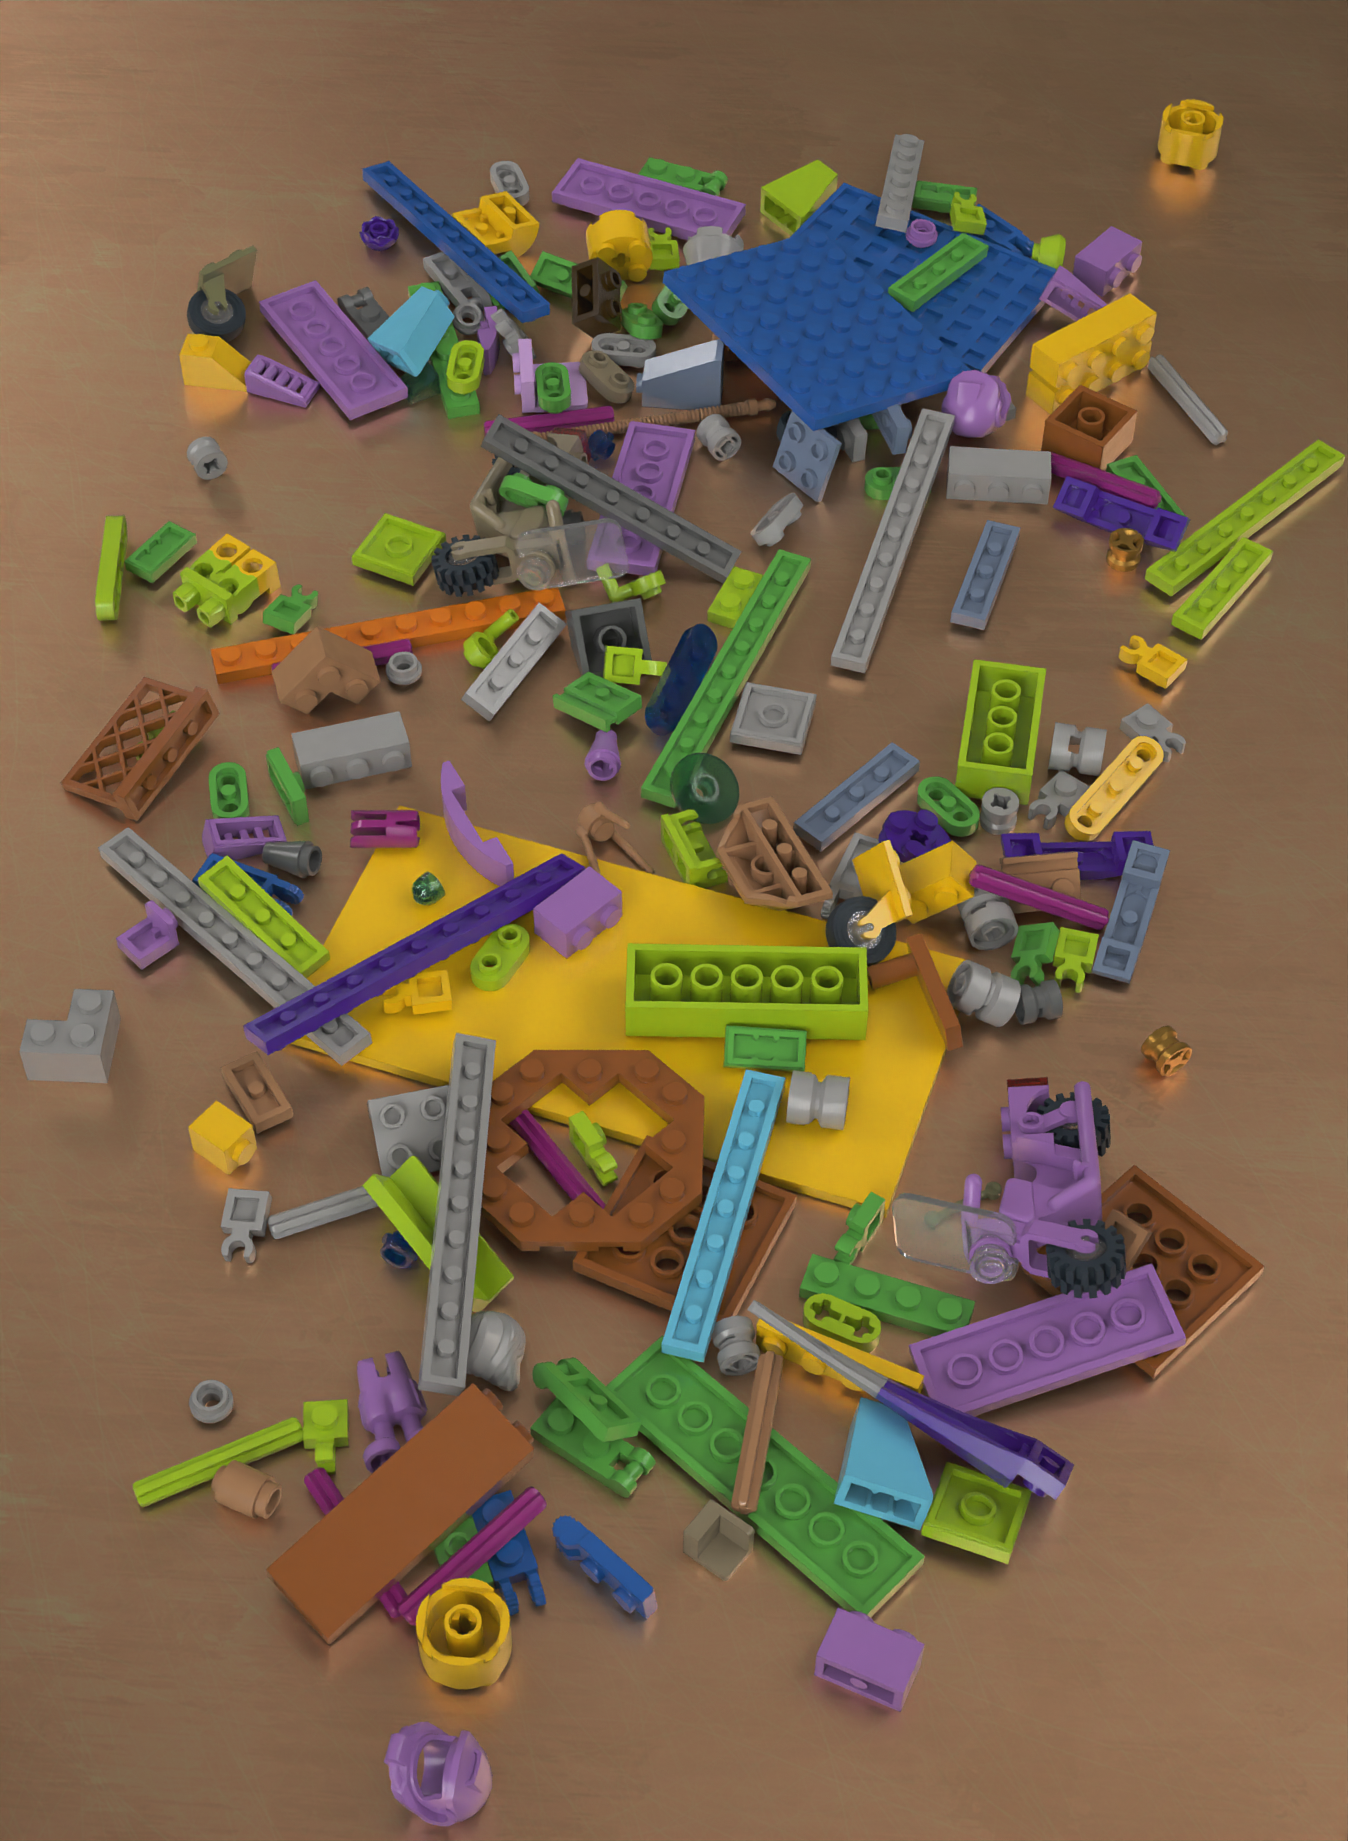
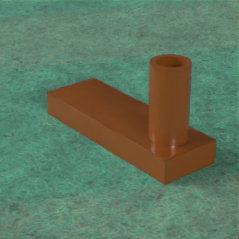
M921 933L906 938L909 954L867 967V977L873 990L916 976L948 1052L963 1047L959 1020Z

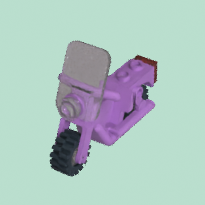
M1048 1077L1008 1079L1009 1107H1001L1002 1132H1011V1134H1003L1004 1159H1013L1014 1178L1006 1181L999 1213L980 1209L982 1179L977 1174H969L965 1179L963 1205L912 1193H901L892 1204L897 1250L905 1258L912 1261L968 1273L984 1284H996L1012 1280L1016 1276L1019 1262H1021V1266L1030 1274L1050 1278L1051 1284L1055 1288L1060 1286L1061 1292L1066 1295L1071 1290H1074L1075 1298L1081 1299L1083 1292H1089L1090 1299L1097 1298V1291L1099 1290L1102 1291L1104 1296L1110 1294L1111 1286L1117 1289L1121 1285V1279H1125L1126 1252L1122 1234L1117 1235V1229L1112 1225L1105 1230V1222L1102 1221L1101 1177L1098 1155L1102 1157L1106 1154V1148H1109L1111 1144L1109 1110L1106 1105L1102 1106L1100 1099L1095 1098L1092 1101L1090 1084L1084 1081L1074 1085V1092H1070V1098H1064L1063 1093L1056 1095V1101L1054 1102L1049 1097ZM1046 1245V1255L1039 1254L1037 1248Z

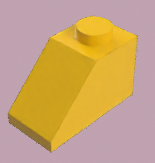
M187 334L179 354L184 385L247 392L244 374L251 364L249 360L218 336Z

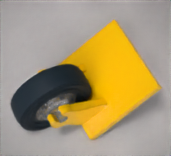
M890 840L883 841L852 859L863 896L852 897L838 904L829 915L826 923V938L829 947L867 948V967L882 961L888 956L896 941L895 923L913 915L911 895L908 889L904 887L899 871L900 859L896 851L893 850Z

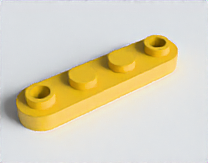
M1138 736L1123 749L1066 815L1064 820L1065 828L1073 838L1083 842L1092 841L1104 830L1161 764L1164 753L1160 744L1150 737Z

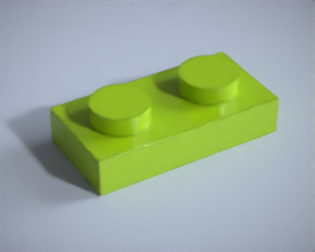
M734 566L707 611V621L733 629L764 575Z

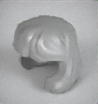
M479 1311L471 1316L466 1374H473L489 1380L490 1383L505 1391L517 1389L520 1382V1363L524 1356L526 1336L523 1328L515 1319L505 1313L495 1311Z

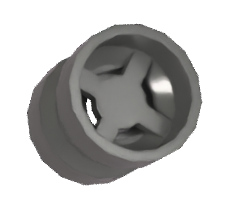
M1054 979L1041 981L1039 986L1034 988L1028 984L1020 985V998L1015 1009L1020 1024L1034 1023L1038 1017H1045L1048 1020L1062 1017V996L1060 988Z

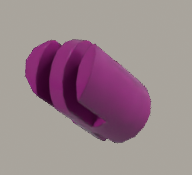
M351 810V819L354 822L351 823L350 833L354 836L350 838V848H417L419 846L420 837H417V831H420V817L416 810Z

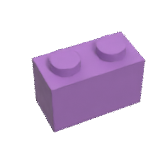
M1111 226L1075 256L1073 275L1092 292L1103 297L1111 289L1117 288L1122 280L1131 272L1134 273L1138 270L1142 262V256L1140 255L1142 241Z
M589 866L533 908L534 933L567 959L577 950L585 949L593 938L606 928H612L618 923L622 917V891Z
M837 1608L817 1652L814 1675L901 1712L921 1666L925 1644L918 1642L907 1631L901 1629L890 1630L874 1623L868 1615L862 1612H847Z

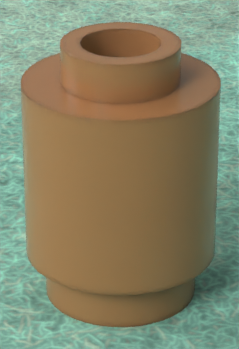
M237 1460L231 1461L227 1466L222 1465L212 1481V1490L215 1491L216 1502L254 1519L259 1516L268 1519L277 1508L282 1495V1486L275 1483L273 1476Z

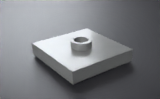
M746 682L730 732V742L802 755L816 705L817 694Z

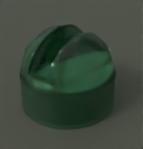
M428 871L419 876L412 884L413 898L421 905L429 906L445 896V890L440 881Z

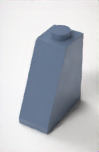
M716 339L645 360L643 373H637L636 393H642V407L680 410L694 409L695 411V409L720 406L723 396L724 343L720 339Z

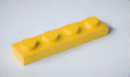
M759 1319L756 1326V1344L764 1353L773 1351L784 1359L801 1365L812 1374H824L839 1380L846 1387L854 1391L863 1390L762 1319ZM794 1324L854 1361L922 1394L924 1375Z

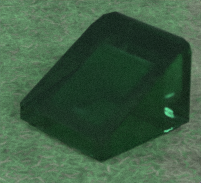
M428 361L416 377L405 373L400 378L408 388V398L406 399L410 404L440 394L439 375Z

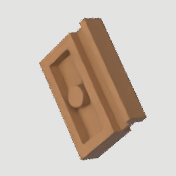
M1077 851L1000 858L1003 873L1082 900ZM1008 899L1013 913L1041 911Z

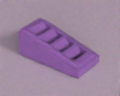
M1060 265L1039 298L1074 321L1087 316L1090 308L1098 310L1107 305L1070 271ZM1068 294L1073 296L1072 300L1068 297ZM1079 301L1084 303L1082 308L1077 305Z
M256 355L244 374L248 393L305 408L320 388L319 382L262 355ZM298 388L302 389L300 393L296 392Z
M279 815L206 819L202 833V843L207 858L210 854L214 853L222 857L228 855L234 861L262 854L267 842H287ZM268 829L270 837H264L263 830ZM253 833L254 838H249L248 834Z

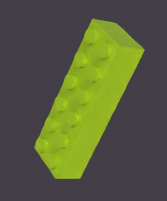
M628 943L625 1002L626 1036L725 1038L726 1026L807 1031L806 1039L866 1040L868 1021L867 948Z

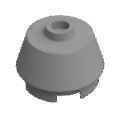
M700 227L697 229L696 235L688 236V240L683 247L686 265L744 251V242L738 234L734 238L723 234L722 227Z

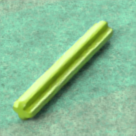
M291 1417L138 1480L133 1484L136 1499L141 1507H146L213 1479L222 1465L227 1466L233 1460L247 1465L303 1441L302 1426L296 1417Z

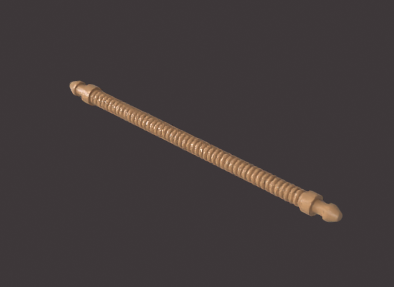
M753 398L747 399L744 403H733L732 405L728 404V406L725 404L724 406L695 409V411L692 409L691 411L687 410V412H671L666 415L662 414V416L661 414L658 416L654 415V417L651 415L650 417L629 419V421L625 419V421L618 420L612 423L608 422V424L605 422L604 424L600 423V425L596 424V426L594 424L592 426L585 425L579 428L575 427V429L572 427L571 429L554 430V432L550 431V433L577 435L581 439H584V437L588 439V437L592 438V436L595 438L601 435L617 434V432L618 434H621V432L625 433L630 421L671 426L672 424L674 426L675 424L679 425V423L699 422L712 414H720L726 418L729 416H740L741 414L745 415V413L752 416L758 415V411H771L776 407V401L770 398L756 401ZM537 431L532 432L540 438L548 441L547 435L549 431H546V433H540Z

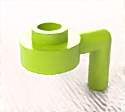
M608 561L595 566L607 596L612 603L623 601L639 594L645 600L661 593L660 586L666 583L662 571L658 570L619 587Z
M509 609L483 633L474 632L464 641V656L472 666L482 669L487 667L499 652L494 641L519 620L517 613Z

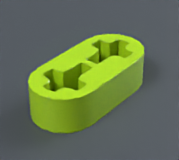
M824 1293L815 1294L805 1302L803 1309V1325L805 1328L867 1353L874 1351L879 1345L881 1323L877 1316L870 1311ZM823 1310L829 1312V1316H825L822 1321L815 1319V1314L819 1315ZM861 1327L868 1329V1333H864L862 1337L854 1335V1332L859 1331Z

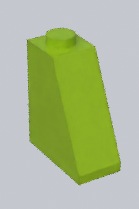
M817 159L761 187L760 213L792 236L837 190L838 174Z

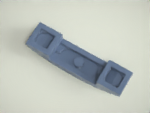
M1132 841L1112 912L1092 968L1093 974L1130 984L1152 917L1170 850Z

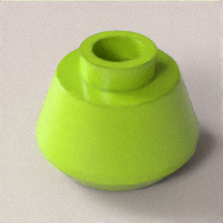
M1061 234L1042 237L1040 244L1034 243L1031 259L1055 269L1059 265L1063 266L1066 239Z

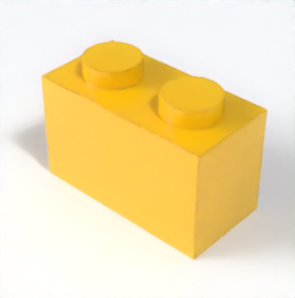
M950 841L900 865L899 871L904 887L908 889L912 899L911 910L913 915L906 918L912 924L974 897L975 887L969 884V875L976 865V860L954 841Z

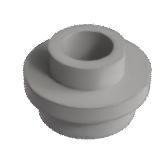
M473 303L461 304L453 312L455 316L452 321L454 328L465 335L476 334L477 329H480L479 322L484 321L483 312ZM471 318L473 323H465L462 319Z
M398 652L392 655L386 665V675L395 684L408 685L414 683L422 674L420 661L410 652Z
M205 1380L199 1383L189 1398L192 1415L204 1423H215L223 1420L230 1414L234 1405L233 1395L229 1387L217 1380ZM212 1400L219 1402L211 1407L205 1406L207 1402Z

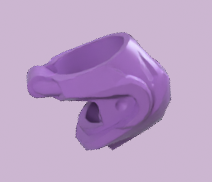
M977 370L963 371L952 378L949 383L947 395L942 403V413L955 415L952 431L956 435L967 438L985 437L1004 425L1011 403L1010 392L1007 391L1006 384L1000 381L999 376L988 375Z
M419 1722L411 1726L402 1727L398 1733L391 1734L384 1763L389 1766L391 1790L394 1798L406 1809L432 1825L451 1826L456 1822H462L474 1816L485 1805L492 1790L493 1773L487 1753L470 1731L462 1730L459 1737L450 1736L429 1722ZM423 1749L424 1773L422 1784L419 1788L417 1766Z

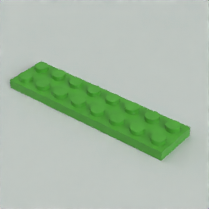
M663 1335L606 1385L642 1421L639 1431L736 1516L750 1525L758 1535L847 1612L859 1611L871 1618L923 1566L925 1556L880 1518L834 1504L838 1483L773 1428L758 1508L756 1512H752L749 1515H743L733 1510L731 1501L749 1408L694 1361L662 1353Z

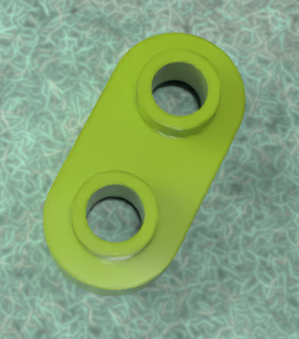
M465 340L456 343L452 347L446 371L447 386L451 391L459 394H468L479 387L485 361L484 348L480 343Z
M507 924L493 931L471 961V979L476 987L484 991H496L503 988L509 982L530 952V938L525 928L517 924Z

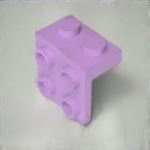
M518 339L519 353H512L513 373H520L514 375L515 395L521 394L522 413L547 412L540 408L538 404L535 370L542 364H533L531 339ZM580 362L560 363L568 369L571 388V405L564 411L586 409L588 407L586 379L579 372Z

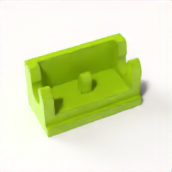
M685 810L672 815L668 813L661 815V841L683 883L706 889L728 882V874L723 870V865L713 852L702 831L700 822H692L682 826L686 821L699 817L696 811Z

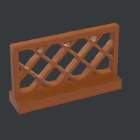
M143 677L61 781L64 790L121 809L126 818L138 821L220 714L208 690L196 686L191 692ZM149 691L159 694L160 698L141 704V701ZM183 701V704L176 712L169 714L168 706ZM162 709L164 716L145 722V714ZM138 717L139 725L120 730L125 721ZM164 727L156 738L148 739V732ZM142 736L143 743L124 749L123 741ZM117 744V752L103 757L99 756L104 748ZM143 754L135 765L128 767L127 759ZM118 762L121 763L122 770L103 776L102 768ZM96 771V779L85 783L78 782L84 774ZM122 781L113 794L106 792V786Z

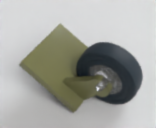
M254 245L244 250H236L228 258L218 263H209L199 272L197 292L192 296L187 309L188 324L194 334L218 336L225 342H229L241 333L245 325L246 311L242 300L237 294L251 288L257 253Z

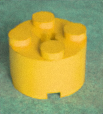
M1193 99L1181 100L1180 105L1172 107V104L1168 105L1163 111L1158 140L1161 161L1165 164L1191 166L1196 170L1207 168L1208 163L1218 153L1224 121L1221 112L1218 116L1214 112L1213 105Z
M628 210L608 211L599 216L600 220L593 226L591 222L586 230L589 260L599 257L620 273L621 280L630 279L631 281L639 282L645 279L653 259L646 222L643 219L641 221L635 217V213Z
M473 1578L452 1579L443 1583L442 1588L431 1596L428 1594L419 1606L416 1616V1631L420 1657L429 1678L455 1689H473L480 1686H490L499 1679L500 1673L506 1667L511 1656L512 1636L509 1609L505 1601L495 1593L493 1587L486 1582Z

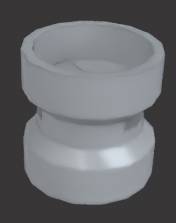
M709 415L698 425L696 436L703 445L708 447L709 452L715 459L719 461L727 460L739 450L741 438L734 429L730 428L729 423L722 415Z
M731 1316L715 1323L712 1339L715 1347L720 1350L717 1359L720 1370L725 1375H743L757 1368L758 1358L761 1354L758 1345L753 1343L755 1337L753 1323L746 1316Z

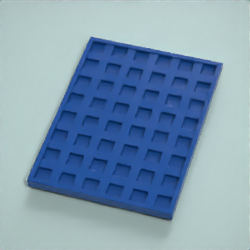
M843 183L790 238L820 230L888 292V288L963 232L953 231L952 226L911 210L907 228L911 226L914 220L925 219L934 223L935 230L938 233L935 244L926 248L915 247L906 239V233L875 226L881 197ZM965 233L989 246L987 257L914 312L906 310L971 370L986 373L1043 307L1045 302L1039 298L1057 269L972 234Z
M820 230L664 271L663 283L812 431L879 412L896 404L902 405L947 391L952 378L963 371H972Z

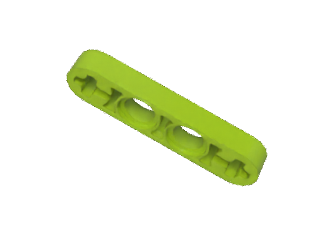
M124 515L106 516L95 595L96 616L99 621L117 620L128 538L127 522Z

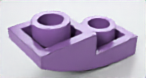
M497 306L484 307L485 321H480V329H477L478 343L484 348V376L491 375L499 357V332L495 328L496 322L490 316L498 311Z

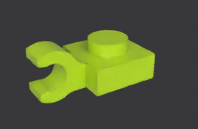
M606 646L603 678L613 683L640 685L641 674L666 676L667 662L642 660L643 649Z
M347 1399L303 1402L304 1448L315 1449L316 1464L318 1463L317 1468H324L328 1475L336 1474V1447L349 1446V1406Z

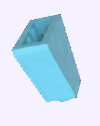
M422 286L367 339L387 364L416 377L424 368L455 316L447 307L450 305V302L439 290L432 291Z
M861 1397L849 1428L834 1504L921 1530L933 1501V1492L908 1421L886 1405Z

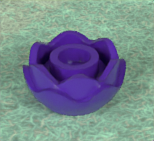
M375 216L370 221L363 222L362 231L359 233L361 240L366 246L375 251H384L393 246L397 241L399 228L396 227L392 219Z

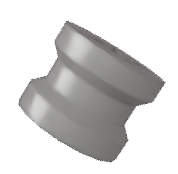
M197 438L187 449V458L194 466V470L200 478L212 480L222 475L228 465L227 458L220 450V446L214 438Z
M999 787L985 792L982 797V810L980 812V824L985 831L994 835H1001L1014 830L1019 810L1017 795L1009 789Z

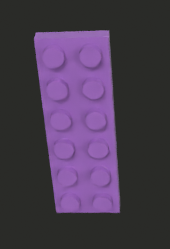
M580 158L576 159L552 191L553 203L589 212L597 216L612 210H628L635 213V217L641 221L643 219L648 229L653 228L654 232L665 234V227H669L672 231V236L683 240H688V236L696 235L697 229L705 226L722 227V233L731 236L746 213V204Z
M316 280L259 301L260 312L349 420L408 398L407 386Z
M630 421L612 478L674 513L694 446L695 430ZM600 514L587 555V567L596 569L595 566L608 561L612 571L645 576L657 571L663 549Z
M1149 1264L1126 1272L1125 1279H1121V1285L1117 1289L1111 1286V1293L1105 1296L1099 1290L1097 1291V1298L1090 1299L1089 1292H1083L1082 1299L1075 1298L1074 1290H1071L1068 1295L1062 1293L910 1344L909 1353L917 1373L924 1375L923 1388L927 1397L969 1415L977 1416L1184 1346L1186 1344V1336L1153 1264Z

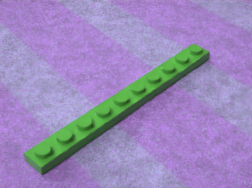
M780 549L777 551L641 787V798L676 808L810 571L811 558Z

